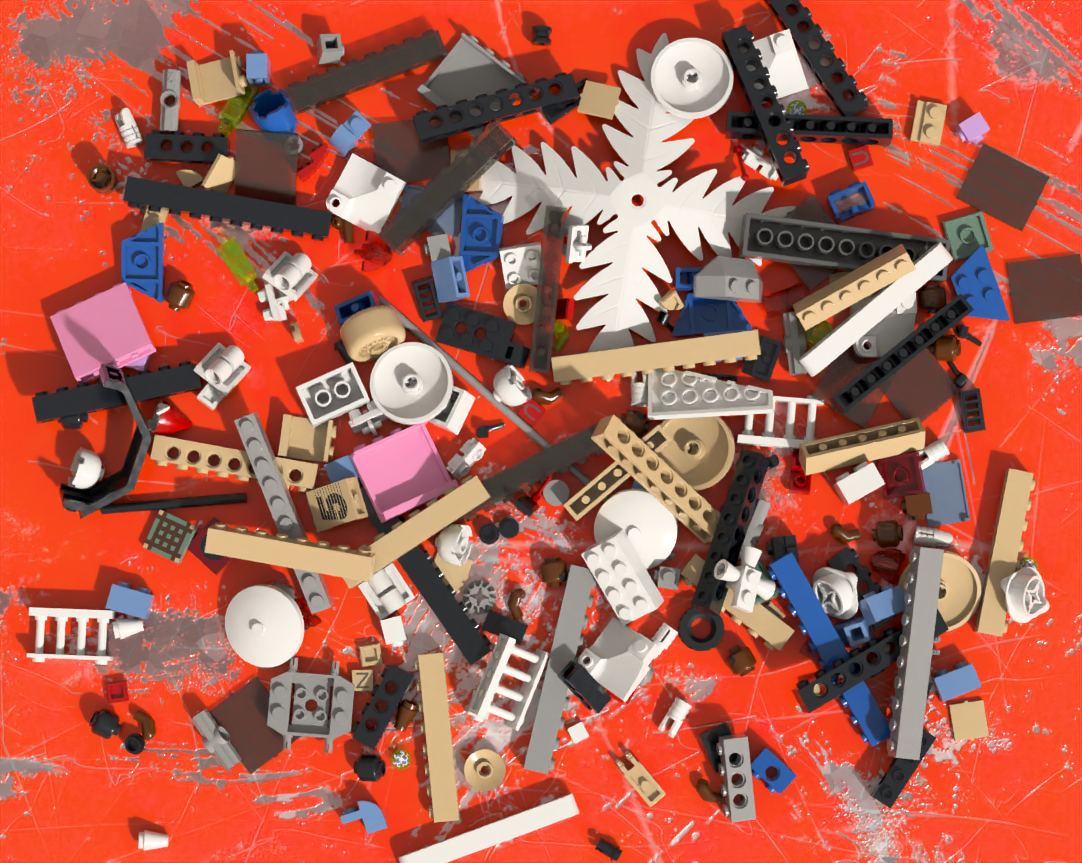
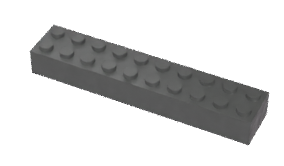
M746 213L742 219L738 257L852 272L900 244H903L912 262H915L938 242H941L949 252L951 240ZM948 264L927 282H945Z

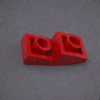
M326 143L323 146L321 144L315 146L311 150L312 153L309 154L313 162L311 164L307 162L299 168L297 175L303 183L314 175L324 163L330 151Z
M793 449L789 493L809 495L812 474L805 475L799 462V449Z

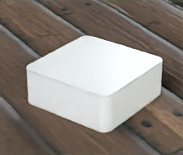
M582 722L568 728L574 743L589 737Z

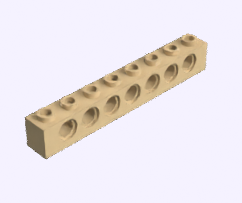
M614 414L601 419L591 439L703 543L711 542L721 515L720 512L715 510L704 497L700 496L690 484L686 483L676 471L670 468L661 457L654 453L647 444L623 424L621 419Z
M155 435L150 459L155 460V465L167 467L168 463L176 464L175 468L181 470H188V467L196 468L198 473L208 474L209 470L216 472V476L228 478L229 474L236 475V480L247 482L249 478L257 479L256 474H252L250 471L252 464L246 451ZM172 448H178L179 455L175 459L169 457V451ZM197 451L199 453V460L192 463L189 460V455ZM213 455H218L220 458L217 466H211L209 463ZM275 457L288 489L290 486L298 487L297 491L309 492L310 489L314 490L316 488L320 467L318 464ZM233 459L240 461V467L237 470L230 468V462ZM294 470L301 472V478L298 481L291 480L290 475Z

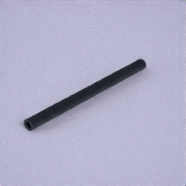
M245 492L109 503L101 508V513L113 514L247 503V495Z

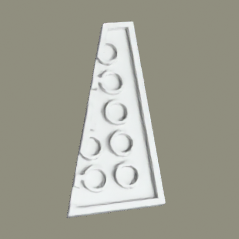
M662 368L654 369V373L648 374L649 420L774 413L772 390L751 385H738L734 381L717 380L716 377L687 370L685 372L679 370L662 372Z

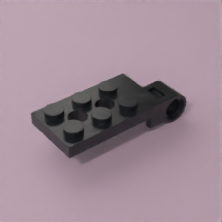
M447 303L435 340L437 343L494 359L495 361L509 364L510 366L513 365L520 369L525 368L530 353L529 348L511 343L517 325L516 322ZM459 323H466L467 329L464 333H457L456 327ZM480 328L486 330V336L483 339H477L475 335L476 331Z

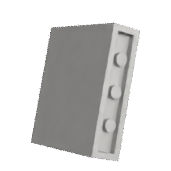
M462 33L461 39L425 84L420 85L417 93L435 108L441 105L449 107L456 105L455 103L459 100L467 99V101H471L481 94L489 96L495 94L500 89H515L516 85L527 83V78L518 71L515 74L509 69L511 66L503 59L500 61L496 59L494 52L488 47L482 48L478 45L479 41L471 34L467 36ZM511 98L509 102L513 105L518 98ZM492 103L489 106L493 111L501 108L497 103ZM474 108L470 110L472 116H479L481 114L479 109ZM452 114L450 119L457 122L461 117L458 114ZM498 123L471 130L467 133L482 144Z

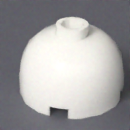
M508 364L497 372L494 377L493 387L495 391H493V395L498 402L502 401L509 406H519L530 400L532 394L529 386L525 388L522 382L525 380L524 377L513 365L509 366Z
M80 447V451L77 450L70 468L73 478L68 477L69 487L86 490L93 487L97 480H102L105 469L101 468L102 462L95 452Z
M451 524L436 536L435 546L439 556L445 562L461 566L460 563L467 561L472 548V543H468L469 536L472 537L471 527L465 524Z

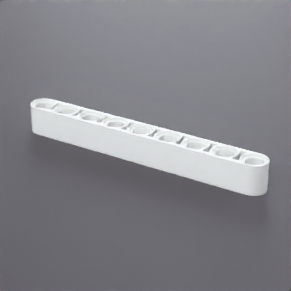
M941 242L932 246L913 262L916 268L914 271L882 288L798 360L811 377L818 374L949 264L953 257Z
M573 793L405 854L398 857L400 863H447L570 818L580 812Z

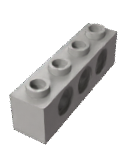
M743 733L719 736L716 750L721 758L718 769L720 776L723 777V784H721L720 788L722 796H725V805H723L724 817H727L732 823L756 819L748 736ZM737 753V759L734 762H729L730 755ZM736 773H739L738 781L732 783V776ZM737 794H741V800L738 803H734V797Z

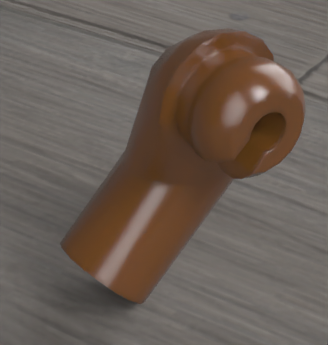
M339 216L334 217L331 220V225L343 233L344 243H354L352 223Z
M559 387L550 393L542 391L541 388H535L532 391L533 399L537 403L550 405L564 396Z
M839 523L831 526L832 536L842 543L861 539L859 529L847 532Z
M522 588L514 589L507 602L514 620L524 616L519 607L521 599L526 596Z
M138 710L133 719L142 724V737L144 740L149 741L156 734L155 721Z
M699 780L696 790L700 797L706 802L722 804V794L712 792L707 780Z

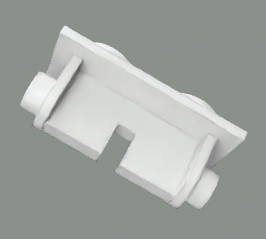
M750 145L746 150L749 154L745 152L742 156L744 164L754 170L758 168L759 164L763 167L759 173L769 180L773 179L776 181L779 176L771 158L764 154L765 151L760 147H752Z
M474 437L471 440L468 439L460 449L465 454L463 457L456 453L447 463L446 469L458 480L468 474L471 466L480 460L486 451V448Z

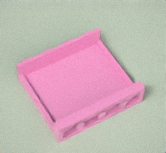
M126 282L116 284L105 292L96 293L92 298L79 301L74 306L59 310L55 315L50 316L74 377L79 384L89 383L100 378L99 369L101 364L121 368L156 352V348L148 335L132 297V291Z
M428 421L420 424H408L409 428L404 430L401 427L390 432L391 436L384 438L380 436L373 439V444L365 446V444L355 447L353 449L354 452L349 456L381 523L420 507L434 498L444 496V492L453 486L455 489L459 487L456 479L451 480L425 426Z

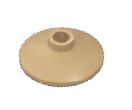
M521 283L507 291L503 299V309L511 321L520 325L533 323L541 316L544 309V299L536 287ZM520 300H526L524 307L519 306Z
M488 749L475 751L467 758L464 765V775L468 784L479 791H490L497 788L502 783L506 773L505 763L501 756ZM483 766H487L489 768V772L487 774H483L481 772V768Z

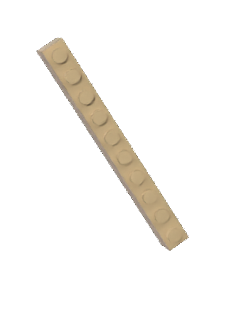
M758 329L556 356L552 357L551 361L554 382H560V385L572 384V380L580 379L581 383L593 381L592 377L601 376V380L612 379L613 374H621V377L634 376L633 372L642 371V374L654 373V369L662 368V372L675 370L674 366L683 365V369L694 368L695 363L702 362L704 366L716 365L717 360H724V363L737 362L736 358L745 357V361L757 359V355H761L759 332Z

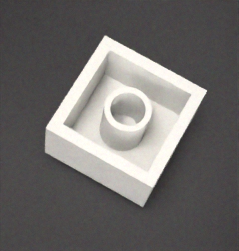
M865 461L853 468L855 471L853 474L850 475L849 472H846L835 478L837 483L833 484V487L844 506L855 502L885 484L873 462L867 464Z

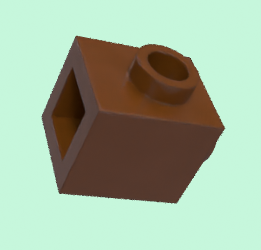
M930 493L904 496L905 501H901L902 512L907 513V517H912V521L925 519L924 515L933 513Z

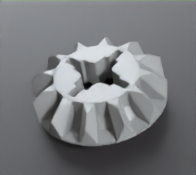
M476 580L466 586L463 593V601L470 611L485 613L494 606L496 592L490 583ZM482 588V595L489 597V599H482L479 606H477V599L470 597V595L478 594L479 589Z

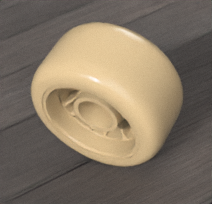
M380 305L361 310L349 317L341 326L340 337L351 359L358 362H368L379 359L390 348L402 344L405 340L406 332L397 311L390 306Z

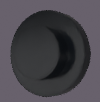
M505 518L499 524V532L505 538H513L519 532V524L513 518Z
M485 524L479 531L480 540L488 545L496 543L500 536L499 529L493 524Z
M131 734L125 740V748L131 754H139L145 749V740L140 734Z

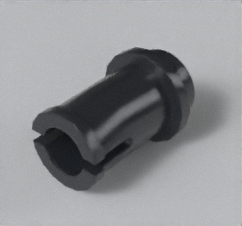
M342 339L333 344L335 346L334 350L339 352L346 365L355 361L348 356Z
M603 838L600 839L595 850L611 858L610 861L614 860L617 862L622 853V850L619 849L620 846L616 847Z

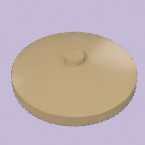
M720 416L665 419L660 426L669 435L672 442L657 453V455L670 468L676 471L686 483L690 484L695 491L707 489L715 485L727 474L733 462L735 444L730 428Z
M944 551L937 608L949 629L948 631L962 626L975 613L981 598V583L976 570L964 557L954 552ZM910 564L903 571L898 585L902 586L904 593L907 592L908 588L906 577L910 571Z

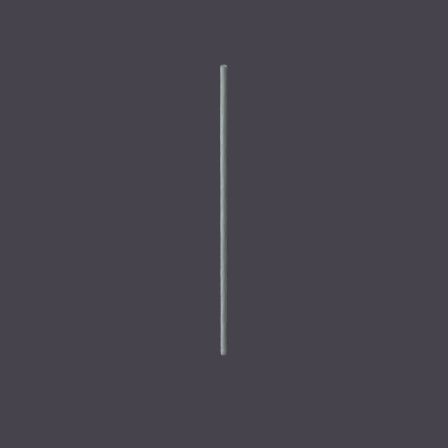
M380 296L382 305L394 308L407 330L423 344H427L439 351L456 373L585 486L592 481L502 401L498 402L491 391L385 298ZM606 496L602 501L605 502L610 496ZM672 551L667 558L671 560L675 553Z

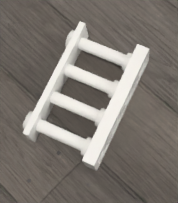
M807 395V399L773 396L774 412L775 402L788 403L786 430L783 438H775V434H773L774 413H766L765 432L762 433V436H754V432H752L753 414L745 415L744 431H742L741 435H737L736 444L799 449L801 443L816 440V437H814L816 406L824 405V400H819V396ZM796 404L808 405L806 437L803 440L795 439L793 435Z
M29 607V616H35L34 620L37 621L35 653H27V657L32 658V662H45V658L95 660V664L107 665V661H113V656H106L107 623H109L110 619H115L116 611ZM47 616L55 617V621H57L56 654H43L45 620H47ZM68 617H76V622H78L76 655H64L65 626ZM89 618H97V623H99L97 656L85 655L86 622H89Z
M500 633L468 711L485 718L487 712L507 719L506 726L519 731L520 726L524 723L526 711L541 674L548 664L550 653L538 648L535 654L516 647V639ZM510 654L531 661L527 673L507 666ZM503 673L523 681L519 693L499 685ZM494 693L516 700L511 712L491 704Z

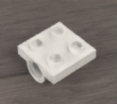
M540 242L499 248L506 290L521 283L530 285L547 283Z
M284 251L267 269L262 278L296 302L319 274L310 269L312 265L311 260L304 253H296L292 256Z
M218 343L195 367L194 372L227 396L250 371L251 366L244 362L245 357L240 348L234 345L226 348L221 343Z
M393 563L373 574V578L369 582L364 581L358 585L380 620H383L416 598Z

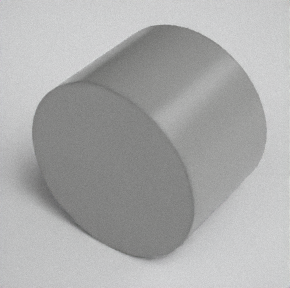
M552 480L543 490L544 499L551 506H561L568 500L569 488L561 480Z

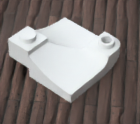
M789 29L753 42L755 48H759L761 52L763 67L766 66L768 68L770 84L775 85L777 89V99L809 89ZM745 47L738 48L742 53L748 51ZM752 65L745 67L749 71L755 70V67ZM759 83L753 85L756 89L764 88Z
M352 153L339 180L326 200V206L335 215L379 237L407 182ZM335 199H338L340 202L338 207L333 206Z
M916 292L852 344L857 355L863 358H881L914 331L917 313ZM869 295L851 305L850 315L874 295ZM864 343L869 345L868 350L864 348Z
M613 617L590 648H585L578 658V664H581L601 686L626 702L650 670L648 665L660 648L642 634L637 633L626 625L623 626L620 621Z

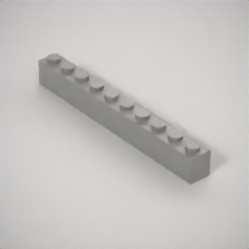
M257 411L235 419L234 422L279 533L289 535V538L296 540L297 537L308 538ZM294 569L311 613L314 614L332 607L334 602L321 573Z
M912 546L909 554L910 571L906 577L908 588L904 596L905 613L902 615L901 620L903 631L899 638L901 648L900 655L897 657L898 674L894 680L896 691L895 697L892 700L893 716L889 722L890 739L887 742L888 755L895 758L920 759L944 555L943 549Z
M575 565L570 567L523 769L548 774L549 770L553 771L556 759L552 758L553 750H558L560 738L557 737L558 729L563 730L565 718L561 716L563 709H568L570 697H566L568 687L558 678V675L570 661H573L575 665L578 663L579 656H576L577 648H582L584 636H581L582 627H587L589 618L585 613L587 607L591 608L594 597L590 595L591 587L596 588L597 584L595 577L588 568Z

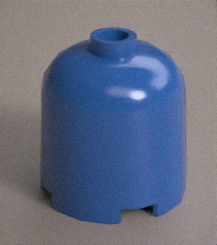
M268 89L253 98L254 103L252 106H249V110L265 138L270 141H282L295 132L298 124L297 117L284 90L279 89V92H271Z

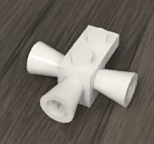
M743 546L741 547V566L734 567L728 561L722 559L715 566L714 577L727 581L725 587L734 590L732 607L746 613H752L756 594L764 600H768L774 594L775 582L760 578L761 572L754 569L762 551L757 548Z

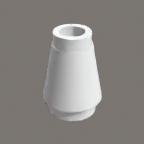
M141 618L117 619L116 622H112L115 639H123L144 631Z
M148 830L139 832L138 849L146 851L168 847V834Z

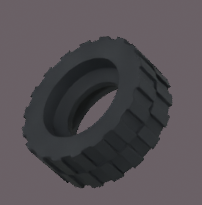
M695 607L684 612L678 625L681 641L688 648L695 651H708L716 647L722 640L725 628L721 616L702 613ZM698 618H704L711 624V633L704 639L696 638L691 632V625Z

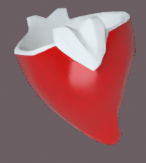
M161 400L157 405L153 420H148V428L150 433L173 434L189 429L192 426V421L185 418L170 403Z

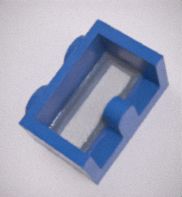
M857 181L850 184L849 188L845 190L837 189L829 193L830 196H827V203L836 224L874 209L875 201L866 181L862 183Z

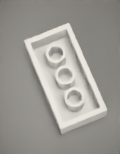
M623 529L589 546L581 554L623 626L656 610L664 602L663 597Z

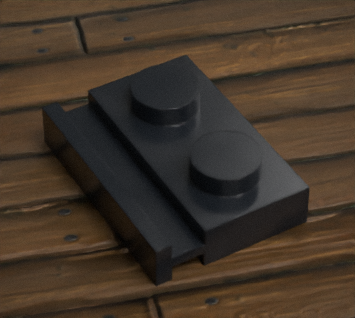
M759 335L761 355H757V359L744 361L741 373L769 382L783 343Z
M725 721L698 734L715 773L719 772L718 764L721 763L720 755L717 754L716 743H719L718 737L732 735ZM737 753L730 755L729 762H734L737 759Z

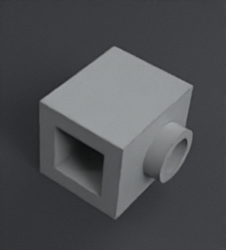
M340 34L319 35L316 45L318 63L339 64L341 56H344V44L341 43Z
M442 231L431 233V237H427L428 243H425L424 247L426 256L430 255L432 262L452 257L447 233L443 234Z
M660 566L659 570H655L653 582L657 583V588L678 590L681 569Z

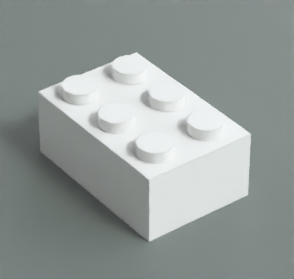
M353 362L296 387V392L313 428L370 402Z

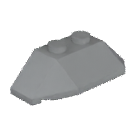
M716 256L694 276V297L761 304L763 303V281L752 260Z

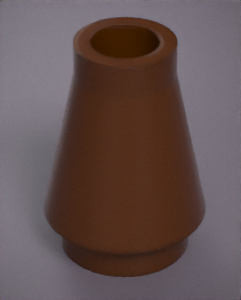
M403 699L402 703H399L394 728L405 732L410 722L418 713V704Z

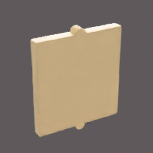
M586 80L583 93L580 94L581 100L577 111L613 120L615 109L619 106L618 99L621 88Z
M218 154L201 185L209 188L210 191L226 193L242 163L233 160L234 158L231 156L226 157Z
M437 552L435 561L431 563L434 569L439 567L445 576L442 580L446 586L450 584L455 591L462 593L466 579L469 578L468 573L473 560L467 559L465 563H460L461 566L452 565L445 562Z
M965 700L964 703L949 705L954 741L968 739L973 741L974 738L989 736L983 700L973 702Z

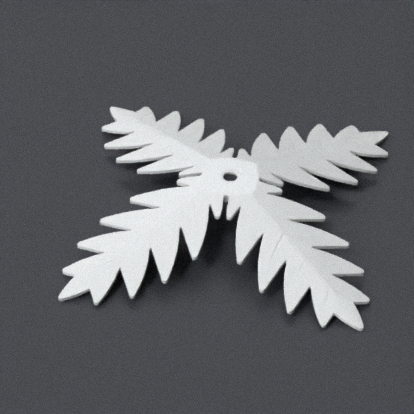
M666 33L660 36L651 54L642 49H636L639 69L645 81L622 70L617 72L625 92L638 107L637 109L618 100L619 106L616 107L614 113L619 122L633 137L606 124L602 125L610 144L620 158L628 165L626 166L617 161L614 162L615 168L624 177L623 181L619 180L610 167L606 168L608 180L606 181L595 164L575 146L571 147L577 177L574 176L565 161L545 142H541V150L546 175L528 154L515 145L512 146V154L516 173L490 157L484 158L486 171L481 172V191L483 192L478 201L488 206L512 196L503 213V224L523 216L542 202L526 231L527 235H531L546 227L570 207L572 208L557 234L558 238L565 236V226L586 224L601 210L603 211L597 221L598 225L609 220L614 214L618 216V218L603 229L604 233L618 232L599 244L588 254L585 262L579 265L580 269L612 263L593 276L573 298L577 301L608 294L596 303L576 326V330H583L605 325L594 339L588 352L634 346L628 329L653 343L656 341L649 319L636 301L638 299L658 312L661 310L668 313L667 309L662 308L657 303L662 297L651 279L642 269H646L668 283L672 282L671 275L663 258L647 238L649 236L657 242L661 241L659 233L651 224L653 220L656 221L665 236L669 235L667 222L669 221L674 232L685 247L699 261H702L703 254L698 227L718 256L732 258L728 232L739 247L743 215L753 213L791 219L796 211L795 206H786L762 213L774 191L773 187L756 191L733 205L745 183L741 176L722 184L703 198L717 173L716 169L706 171L690 179L674 192L672 191L678 182L677 178L671 179L661 187L657 186L659 182L672 174L671 170H657L676 160L695 142L694 138L662 142L681 131L694 120L681 118L671 113L666 114L668 111L658 103L651 88V69L654 60L660 51L669 45ZM634 195H641L643 197L644 203L641 206H634L631 199ZM749 258L756 265H762V260Z

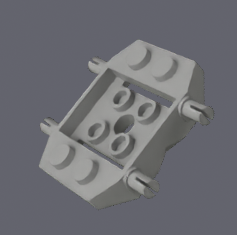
M292 657L288 672L271 679L267 725L282 734L283 750H286V742L287 750H291V738L293 736L324 738V753H328V745L329 753H333V741L351 732L355 685L340 676V661H336V669L335 661H331V673L329 675L298 673L299 658L294 660ZM292 683H295L292 725H289ZM331 686H333L330 728H327ZM313 699L317 702V709L310 712L306 709L305 705L308 700Z

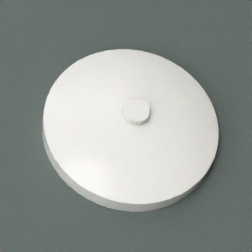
M683 38L670 43L657 55L651 69V88L656 100L666 111L681 118L698 119L715 113L726 103L733 86V69L727 55L717 45L700 38Z
M418 342L398 344L387 350L375 363L370 377V391L376 406L386 417L401 424L413 425L431 420L445 408L453 390V375L446 359L435 348Z
M626 489L609 497L600 507L594 523L596 543L623 529L646 570L659 565L670 555L678 532L676 517L644 489Z
M258 584L240 591L231 600L225 615V631L233 650L243 660L258 667H275L291 659L299 650L304 637V620L300 608L288 593L276 586Z

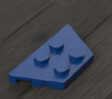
M463 194L459 256L463 258L465 272L467 273L500 258L499 248H502L504 216L471 196Z
M162 222L121 241V282H126L129 287L137 289L140 293L146 294L158 302H164V223Z
M981 245L950 276L957 296L962 294L974 309L967 316L1008 321L1010 318L984 245Z
M688 293L684 307L672 332V337L734 330L747 331L752 330V326L745 318L736 301L694 297V293Z

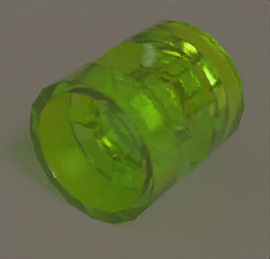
M824 320L805 330L806 343L810 347L815 346L833 330L830 323Z

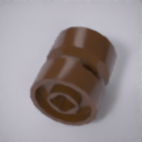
M96 164L88 171L87 181L97 193L107 195L117 188L118 178L115 172L107 165Z

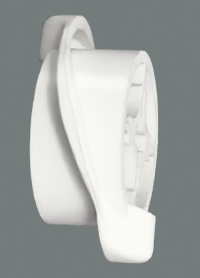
M823 567L815 572L813 576V591L827 615L840 619H849L858 610L856 589L858 578L854 573L843 572L830 567Z
M1023 567L1001 580L1000 586L1005 593L1006 607L1014 621L1027 623L1050 608V604L1045 597L1044 582L1036 569Z

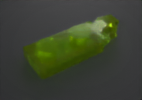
M247 83L245 95L229 98L220 113L221 124L217 130L221 134L228 137L233 128L236 129L249 110V106L253 103V98L260 91L257 87Z
M233 237L216 247L237 282L242 287L247 285L251 293L259 290L254 282V279L257 278L256 272L236 239Z

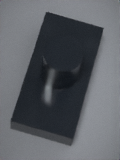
M489 610L482 630L497 636L500 633L516 639L515 643L520 645L528 625Z

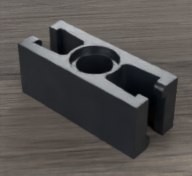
M570 661L558 675V678L590 711L593 709L595 713L599 714L611 700L608 693L581 664L577 663L575 665L573 661Z

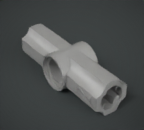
M175 69L163 70L162 95L160 97V131L164 133L178 131L179 108L181 106V71ZM169 97L176 99L172 106L166 105V100Z
M795 312L783 313L785 332L783 341L785 354H787L789 375L807 374V371L798 361L806 352V338L803 333L802 323Z
M757 499L742 547H754L755 542L758 541L764 527L763 522L771 505L770 503Z
M207 708L191 719L203 736L202 741L205 748L217 756L226 771L242 760L230 743V735L227 730L222 726H218Z

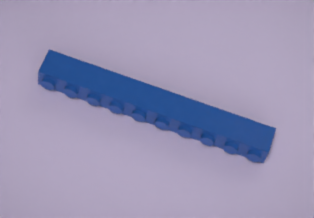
M788 551L767 563L770 567L767 570L773 581L776 579L780 585L777 588L783 599L787 598L790 603L787 606L793 617L797 615L800 621L798 624L799 629L803 635L807 634L811 640L808 644L813 653L817 652L821 659L818 662L821 668L826 670L832 666L831 663L836 659L848 657V651L792 552ZM851 663L849 666V672L853 674L855 671V665ZM835 673L831 677L833 684H836L838 681V676ZM864 681L838 697L844 708L848 706L851 711L849 717L854 726L858 724L861 732H859V735L865 744L868 742L873 747L890 737L889 724Z

